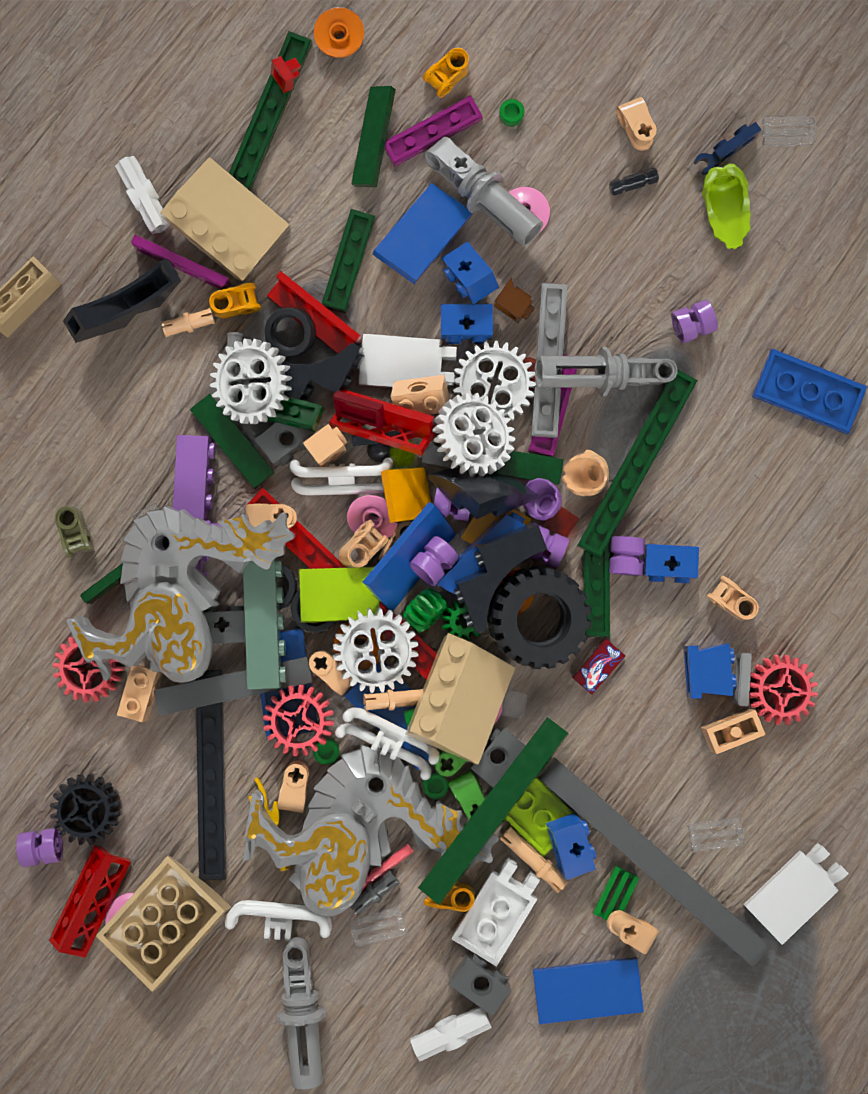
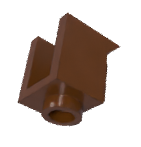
M512 277L494 301L496 302L494 307L516 323H519L522 318L527 320L535 309L531 305V296L518 286L514 288Z

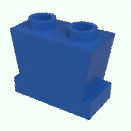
M723 643L698 649V645L683 646L687 698H702V693L733 696V690L737 688L735 674H732L731 664L735 662L733 648H730V644Z

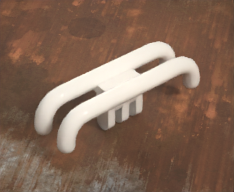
M387 457L380 465L355 466V463H350L349 466L339 464L337 467H335V464H329V467H301L299 461L292 460L290 462V470L294 475L306 478L328 477L329 485H303L299 478H294L291 482L292 489L301 495L383 493V482L355 484V476L381 475L382 471L391 470L393 460Z
M354 707L344 712L343 720L345 722L358 718L380 728V731L376 735L357 725L346 723L336 729L335 735L338 738H343L346 734L354 735L372 744V750L382 749L380 754L384 756L387 752L391 753L390 759L395 760L397 756L417 766L421 770L420 776L423 780H428L431 777L432 770L429 763L433 765L438 763L440 756L436 747L405 735V729L364 709ZM406 741L427 752L429 763L422 757L402 748L403 742Z
M244 900L234 904L225 919V927L230 930L238 923L240 915L265 916L264 939H270L272 928L275 929V940H280L281 929L286 930L285 940L290 941L293 919L317 922L320 926L322 938L329 937L332 930L330 916L318 915L310 911L306 905Z

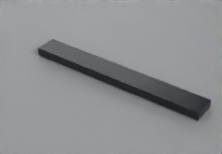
M206 670L202 676L196 678V681L223 675V670ZM223 702L196 708L200 880L226 879Z

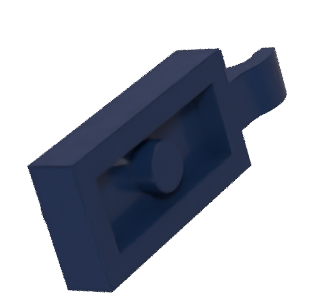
M757 122L750 126L744 124L733 133L734 137L729 141L723 139L713 147V154L701 153L693 163L696 165L700 161L706 162L707 167L701 172L702 175H706L711 168L717 167L755 140L762 129Z

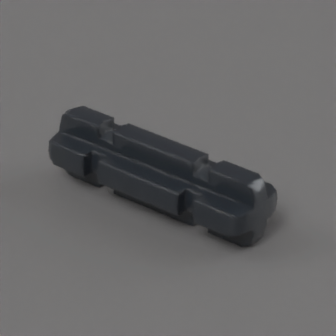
M656 168L646 170L645 173L641 171L625 176L622 180H612L609 184L610 192L615 196L622 194L624 190L628 192L644 187L646 183L648 185L657 183L659 174Z

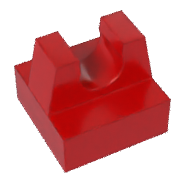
M279 56L272 60L271 74L283 93L292 90L294 79L300 76L298 70L301 69V66L296 58L284 62L282 57Z

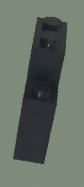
M168 259L159 261L145 274L119 290L92 302L71 308L63 322L75 343L125 328L136 314L160 307L181 280Z
M351 343L337 355L321 362L312 364H289L283 362L282 365L290 366L285 375L292 377L291 380L286 381V385L291 387L292 390L284 391V395L303 401L304 399L308 400L314 390V387L311 386L313 381L334 393L341 389L348 390L353 381L350 375L354 368L358 369L365 357L362 354L364 349ZM263 361L259 365L260 373L264 370ZM269 377V378H266V379H255V378H253L254 380H256V381H258V382H260V383H265V382H270V381H271V378H270V377Z
M535 522L476 544L478 552L474 553V557L478 567H484V569L455 580L458 587L453 589L459 604L464 603L467 611L463 613L467 627H473L476 633L487 630V614L490 601L503 578L520 562L547 550L539 525Z

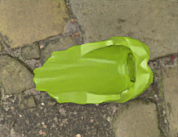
M728 164L723 168H711L704 179L702 191L709 224L713 229L715 238L719 239L720 242H724L727 249L733 248L736 250L737 247L743 245L744 237H747L748 232L751 230L749 183L743 171L735 164Z

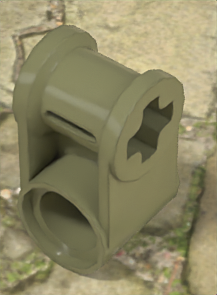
M64 506L59 508L55 513V522L65 555L69 558L73 556V553L86 549L88 551L93 550L92 537L87 529L83 513L75 507ZM69 511L75 517L71 525H67L64 521L65 514Z

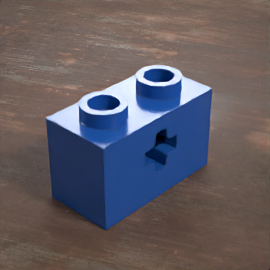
M468 241L442 258L446 267L443 270L446 278L450 283L455 281V287L462 298L467 296L473 304L499 288L493 271Z
M441 304V340H446L447 344H460L462 340H472L473 344H484L487 340H492L493 304ZM465 320L469 321L470 328L468 330L464 329L463 324Z
M646 544L643 554V576L649 577L651 582H664V578H675L674 583L689 584L690 579L698 578L699 547ZM671 558V562L676 563V567L671 568L669 571V566H664L665 561Z
M573 813L546 823L558 869L566 880L596 869L593 860L597 857L594 847L588 843L587 836L590 835V831L585 820H581Z

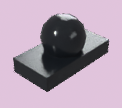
M393 430L386 432L385 435L393 437L400 435V433ZM356 435L351 437L353 447L368 445L367 454L375 462L382 463L385 458H390L392 454L391 446Z

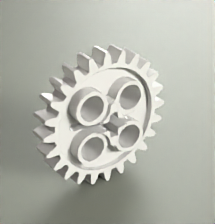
M244 339L243 344L242 342L235 341L234 348L225 347L227 355H218L222 361L221 364L213 363L218 371L217 373H210V376L216 378V382L211 383L210 387L217 388L212 397L220 398L216 406L225 407L223 414L231 415V420L238 421L240 419V423L248 424V422L250 424H258V421L267 422V415L269 417H276L274 409L283 410L280 401L289 400L284 395V391L292 390L291 387L286 385V381L291 380L292 377L285 375L290 366L282 365L285 356H277L279 349L273 347L270 349V343H262L261 340L254 339L253 342L250 339ZM263 361L264 370L260 373L259 365ZM239 364L241 368L239 375H236L235 370L237 365ZM253 378H271L270 382L249 383L248 385L237 384L231 386L232 381H249L253 380ZM263 388H265L267 392L266 397L264 399H262L261 397V391ZM241 390L243 396L241 401L239 402L237 396L239 391Z
M486 341L484 342L483 350L475 345V354L473 355L466 351L468 360L459 359V363L463 368H456L454 370L460 376V378L454 379V384L460 385V387L453 390L454 394H461L463 396L465 393H469L470 397H472L471 389L474 386L480 385L486 391L482 397H479L480 400L488 396L490 391L488 380L492 381L494 379L498 362L501 361L503 366L498 377V383L501 386H495L490 405L496 401L495 398L498 394H507L510 398L509 403L506 405H499L497 403L496 410L504 409L502 417L508 416L513 421V412L516 411L522 415L523 410L520 406H530L526 397H534V393L528 390L536 385L535 382L529 381V379L535 376V372L527 371L532 366V363H523L526 354L517 356L518 347L509 351L507 342L503 348H499L498 341H495L493 348H490ZM489 361L493 365L492 371L489 373L481 372L479 369L480 363ZM513 369L517 372L518 376L515 380L508 381L503 376L504 371Z
M465 393L462 397L457 395L444 404L438 411L440 415L434 419L438 425L433 428V432L439 434L434 439V442L441 443L442 445L437 451H445L446 455L443 460L451 459L453 461L451 464L452 469L459 465L461 474L469 469L470 477H473L477 472L479 476H484L487 472L491 475L504 466V463L511 458L509 453L514 450L509 445L515 441L514 437L509 436L514 428L507 427L506 425L511 419L502 417L504 409L496 410V401L491 405L488 404V396L480 400L478 393L470 397L469 393ZM467 447L472 451V454L468 452Z
M380 607L376 614H373L371 609L367 608L366 616L357 611L358 619L355 621L353 618L348 617L350 626L341 624L340 627L344 634L335 635L336 639L341 642L333 644V649L340 651L333 655L334 660L341 661L336 665L337 670L345 669L342 673L343 679L351 676L350 686H354L359 682L360 691H363L367 685L369 686L370 693L374 692L375 686H379L380 691L384 693L385 685L387 684L393 690V682L395 680L401 684L404 683L401 678L402 674L411 675L407 667L416 666L411 657L419 655L417 651L412 650V648L418 646V642L410 640L415 636V632H406L410 624L404 622L400 625L402 616L397 615L393 619L392 610H388L386 615H383ZM371 628L375 629L376 643L380 649L378 650L381 672L379 673L376 671V661L372 653ZM384 630L393 631V636L388 641L380 639V635ZM357 635H366L368 637L367 642L364 645H356L354 639ZM394 655L397 657L394 665H384V660L387 656ZM363 660L372 662L371 667L366 671L358 669L359 663Z

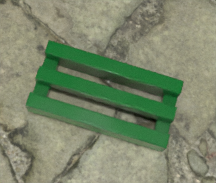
M615 865L592 913L607 921L627 879L630 878L631 880L616 911L621 910L624 912L639 877ZM618 873L622 874V877L606 908V911L603 912L601 911V909L617 878Z

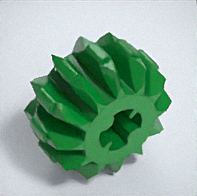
M429 588L423 590L421 594L411 601L406 607L403 617L413 629L420 633L428 630L430 626L439 620L447 608V603L438 591Z
M455 600V611L450 606L446 608V611L452 615L450 617L441 615V619L449 620L450 624L443 625L441 628L446 630L451 627L452 631L450 634L454 635L456 632L458 633L457 637L461 639L462 634H465L466 641L471 642L469 632H472L476 637H479L480 633H476L473 627L463 629L461 625L456 626L455 619H459L457 616L467 611L464 603L463 608H460V604Z

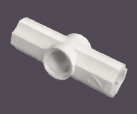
M135 156L119 160L115 167L128 189L126 190L136 210L140 211L149 231L152 234L165 231L170 224L161 218L160 212L163 208L159 202L160 198L150 180L144 175Z
M478 1006L459 1016L451 1015L440 1020L434 1028L412 1037L410 1041L419 1061H422L444 1050H455L464 1045L467 1039L492 1028L486 1011Z

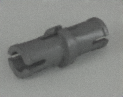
M389 870L373 884L369 883L366 886V889L361 892L358 899L350 906L351 909L355 910L356 915H359L375 901L379 903L383 895L400 884L399 880Z

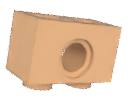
M445 375L394 381L391 393L392 403L428 415L437 414L444 404L449 401Z
M329 424L303 442L320 467L329 466V464L347 452L344 446L347 444L345 437L337 427L332 430Z
M142 664L132 666L117 715L139 722L148 721L155 699L154 690L158 689L162 673L150 671L149 666Z
M749 708L701 727L709 750L714 754H719L765 735L756 710Z

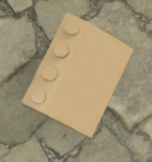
M210 157L185 182L160 212L161 218L241 284L290 225Z
M448 633L441 642L405 735L479 765L515 667L477 645Z
M167 856L96 937L153 992L168 980L232 907L210 886L171 856Z

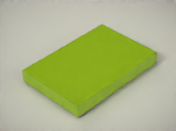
M374 567L299 569L301 623L349 621L348 617L356 621L358 619L357 611L366 616L367 608H370L372 613L376 614L379 608V601L363 583Z
M536 777L505 819L545 857L552 849L546 823L573 814V812Z

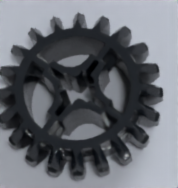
M91 773L87 775L86 779L83 774L77 775L76 780L73 777L68 778V785L61 784L59 786L62 793L56 792L53 794L54 799L58 802L51 803L50 808L57 809V812L52 813L50 818H58L59 822L53 826L54 828H63L60 832L61 837L69 833L68 841L70 843L77 837L78 845H83L86 839L89 845H93L96 838L101 842L105 839V834L111 835L113 833L111 826L119 824V821L113 817L122 815L121 810L115 809L116 806L122 804V801H114L113 799L119 792L115 790L110 793L109 789L112 787V783L108 782L103 786L104 777L102 776L98 777L95 782L94 774ZM80 788L93 790L100 797L91 799ZM73 794L74 809L68 814L67 805L70 796ZM96 804L87 813L77 815L86 805ZM104 804L105 816L100 825L98 822L100 819L98 817V809ZM82 820L86 826H90L91 830L81 829L72 821Z

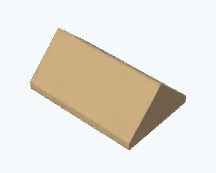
M34 256L0 288V333L6 337H9L62 284Z

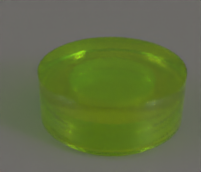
M395 447L390 449V457L396 466H409L413 463L415 459L414 453Z

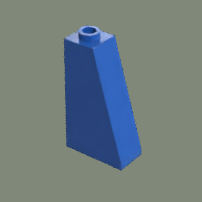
M511 512L510 515L502 514L498 516L459 555V560L449 570H444V576L437 585L454 593L453 589L458 588L455 580L484 569V567L479 568L475 560L474 553L478 552L475 545L525 526L523 524L525 518L514 512Z

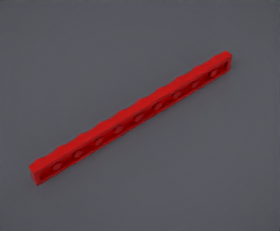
M262 488L246 505L280 503ZM296 521L295 525L289 528L295 537L285 545L310 569L347 568L300 522ZM379 602L383 615H386L388 610ZM393 612L392 618L394 619L397 615ZM409 627V628L406 630V632H407V631H413V630ZM392 630L383 631L385 641L392 638ZM415 633V636L410 640L418 642V646L412 648V650L417 651L419 655L411 657V660L416 664L414 668L427 680L437 653Z

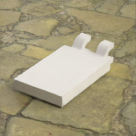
M363 334L362 348L364 350L362 354L365 357L360 365L359 386L393 389L394 381L445 375L447 386H454L455 373L441 372L442 360L456 361L457 347H439L440 340Z
M818 843L806 856L799 850L744 903L747 909L782 945L839 891L834 884L849 874L837 862L826 872L819 863L825 860L830 853Z
M510 857L506 859L499 874L493 870L490 872L475 897L473 907L465 913L452 935V940L496 967L537 901V897L532 892L540 881L531 870L523 884L512 878L511 876L517 868V862Z

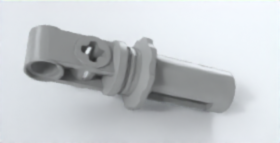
M443 137L425 152L424 156L428 165L458 189V193L462 197L469 199L467 202L469 212L475 213L481 209L522 247L531 243L543 227V222L501 186L503 176H501L502 174L499 171L488 174L485 167L475 163L470 156L458 148L448 137Z
M601 347L596 356H538L535 364V381L539 388L596 387V391L600 396H607L611 388L624 390L626 385L663 384L672 381L677 375V366L670 359L627 358L623 353L611 356V352L607 347ZM659 366L665 369L664 378L658 373ZM556 369H594V375H556Z
M294 937L288 941L283 953L284 988L286 993L281 996L284 1010L276 1015V1019L279 1021V1024L287 1027L292 1087L296 1089H311L323 1083L318 1022L327 1016V1011L322 1006L317 1005L319 994L317 990L313 989V972L310 964L309 945L305 939ZM298 948L302 951L303 955L301 957H294L290 954L289 950ZM305 1025L308 1064H303L300 1026Z

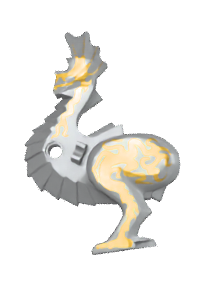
M164 506L163 510L147 512V516L133 520L135 525L123 539L126 545L121 557L123 567L120 584L125 585L127 602H130L131 606L126 631L122 636L106 633L94 628L90 621L83 616L66 620L83 658L87 663L92 661L97 663L105 681L111 678L109 659H114L132 667L139 665L145 656L151 661L150 671L163 673L172 681L184 683L202 676L209 666L213 648L209 625L203 611L220 605L217 597L221 590L196 568L198 561L203 556L217 558L239 573L243 572L249 561H253L259 567L269 570L274 559L285 554V544L295 537L287 527L288 515L286 513H281L273 523L271 520H265L256 527L251 525L247 514H242L238 518L224 519L219 523L222 526L220 527L218 525L211 526L201 518H194L185 509L179 511L169 506ZM165 536L169 539L170 542L167 550L163 547L162 544L163 538Z
M362 745L361 749L341 754L342 759L328 768V773L313 788L316 793L308 806L310 810L305 819L303 829L299 834L288 835L277 827L265 810V800L262 792L255 790V793H252L246 826V845L243 860H250L256 847L260 846L268 851L277 868L296 864L295 872L290 876L289 880L301 891L304 904L310 911L318 915L331 917L341 914L354 904L365 884L369 866H381L382 857L391 853L384 820L390 817L403 819L412 828L419 851L431 848L443 855L464 828L459 824L462 810H453L442 804L441 801H436V807L432 808L427 797H422L417 781H412L409 765L405 766L397 756L395 760L390 759L391 753L389 752L385 756L380 754L382 751L380 748L374 751L371 747ZM374 777L380 778L384 783V787L379 791L370 788L369 781ZM493 835L469 866V869H473L478 861L493 862L491 847L498 842V836Z

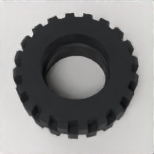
M538 566L530 567V569H519L515 575H508L503 579L505 583L501 587L498 586L496 588L494 600L491 599L489 605L491 608L490 614H487V622L491 626L488 630L491 637L495 639L496 646L518 664L529 666L532 669H541V667H546L547 669L555 668L558 662L565 664L570 661L568 658L570 654L576 656L581 650L578 648L580 642L586 643L589 637L585 635L586 628L591 629L592 621L588 619V614L592 613L591 606L586 604L585 600L588 597L584 591L579 589V584L564 573ZM536 593H545L555 598L558 602L560 621L551 636L538 642L530 641L523 637L518 630V611L527 598Z

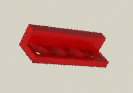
M282 271L279 272L276 276L278 283L267 295L271 301L281 309L298 308L309 314L315 323L316 337L336 354L343 351L351 343L358 346L362 343L361 335ZM292 317L302 325V323L297 318Z
M344 389L340 391L383 404L386 423L382 429L376 427L367 430L362 428L363 425H366L357 421L341 422L340 420L343 417L337 416L336 413L329 421L331 428L337 427L340 431L420 456L423 455L436 435L433 432L435 427L434 416ZM393 430L400 433V435L393 437L385 435L386 432ZM416 437L423 439L419 445L408 442L409 439Z
M93 846L49 938V942L58 952L86 958L131 863L129 859L112 855L101 846ZM111 862L120 864L117 872L108 877L107 871ZM106 886L108 891L105 897L97 901L95 896L98 890ZM95 910L96 916L94 920L85 925L84 919L86 915ZM84 934L85 940L81 948L71 947L74 940Z

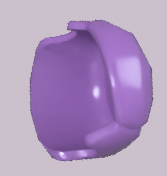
M537 478L525 485L538 495L536 500L523 505L532 518L545 521L552 518L559 511L562 496L552 482Z

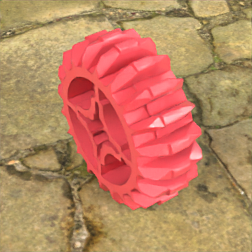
M74 637L68 638L69 645H60L64 653H55V657L61 660L60 663H53L52 666L60 670V672L54 673L53 676L54 678H62L57 686H67L64 690L65 695H69L74 691L73 700H79L82 695L83 702H89L91 697L94 701H99L100 694L103 697L109 696L107 688L110 690L117 689L116 684L112 681H122V677L116 675L117 671H124L123 666H117L118 661L109 659L111 678L107 681L103 680L98 686L92 688V682H95V676L100 672L99 668L88 671L84 667H78V665L88 664L83 655L78 662H71L74 653L79 649ZM95 661L89 663L93 664V666L98 667ZM70 670L79 673L80 682L83 683V687L75 682Z
M773 655L772 662L768 658L763 659L765 668L760 664L755 665V669L759 673L750 674V678L755 680L754 683H750V688H753V692H749V698H755L750 703V707L760 706L756 711L758 716L765 714L764 720L770 722L774 717V724L780 725L782 720L786 725H791L792 718L797 722L801 721L799 712L806 716L809 715V711L805 707L815 706V703L810 701V697H817L818 693L811 692V688L818 686L817 682H809V679L814 676L813 672L804 673L808 668L807 664L799 666L798 658H793L790 662L789 655H783L782 659H780L779 655ZM780 669V673L777 674L774 682L770 684L764 683L771 672ZM789 670L798 678L800 688L792 685L791 676L788 675ZM771 687H786V689L793 690V692L778 693L777 690H772ZM763 691H767L773 696L775 710L765 701ZM793 696H799L796 704L784 711V706H787L788 700Z
M291 685L288 688L289 695L283 689L279 690L281 700L276 696L271 697L272 702L276 705L275 707L266 705L265 709L272 712V715H264L263 720L271 721V724L263 728L265 731L273 730V733L267 739L272 740L275 737L278 739L274 744L276 749L283 743L285 745L283 749L284 754H287L290 747H292L293 756L299 754V748H302V752L306 756L309 754L308 746L314 752L318 751L319 748L316 741L325 745L327 741L322 737V734L331 736L332 731L325 727L333 726L334 721L326 720V716H331L334 712L333 710L325 712L324 707L330 704L328 700L322 704L319 702L323 697V693L320 692L316 697H313L314 688L310 687L306 694L304 693V685H299L298 693H296L294 686ZM291 699H303L298 710L295 712L281 709ZM310 703L315 706L319 713L320 725L312 721L308 716ZM303 710L302 720L306 724L304 726L301 724L295 729L296 721L292 719V716H298V713H301ZM278 716L282 717L289 724L287 737L284 736L279 728ZM302 729L317 732L313 738L307 741H294Z

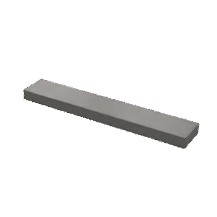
M541 284L536 360L538 356H563L567 284ZM556 369V375H562V369ZM535 385L531 436L558 437L561 388H539Z

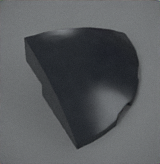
M453 468L429 474V479L458 510L466 508L476 519L490 513L498 517L536 500L538 496L521 482L497 472L491 475L487 472L484 476H479L477 472L473 477H470L469 469L461 474L460 468Z

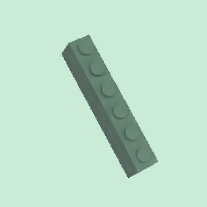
M278 557L274 559L269 570L259 567L253 561H249L243 570L247 690L282 688V682L287 680L286 666H282L281 656L286 654L285 640H281L280 630L285 627L284 614H280L279 603L284 601L283 587H279L278 577L283 575L282 561H278Z

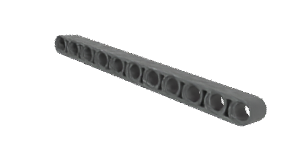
M555 757L539 774L538 778L753 968L770 950L771 947Z

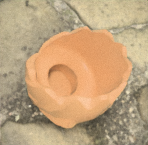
M586 450L584 453L574 456L563 468L565 475L562 477L566 488L573 492V494L580 496H592L600 493L609 479L607 462L603 457L591 450Z

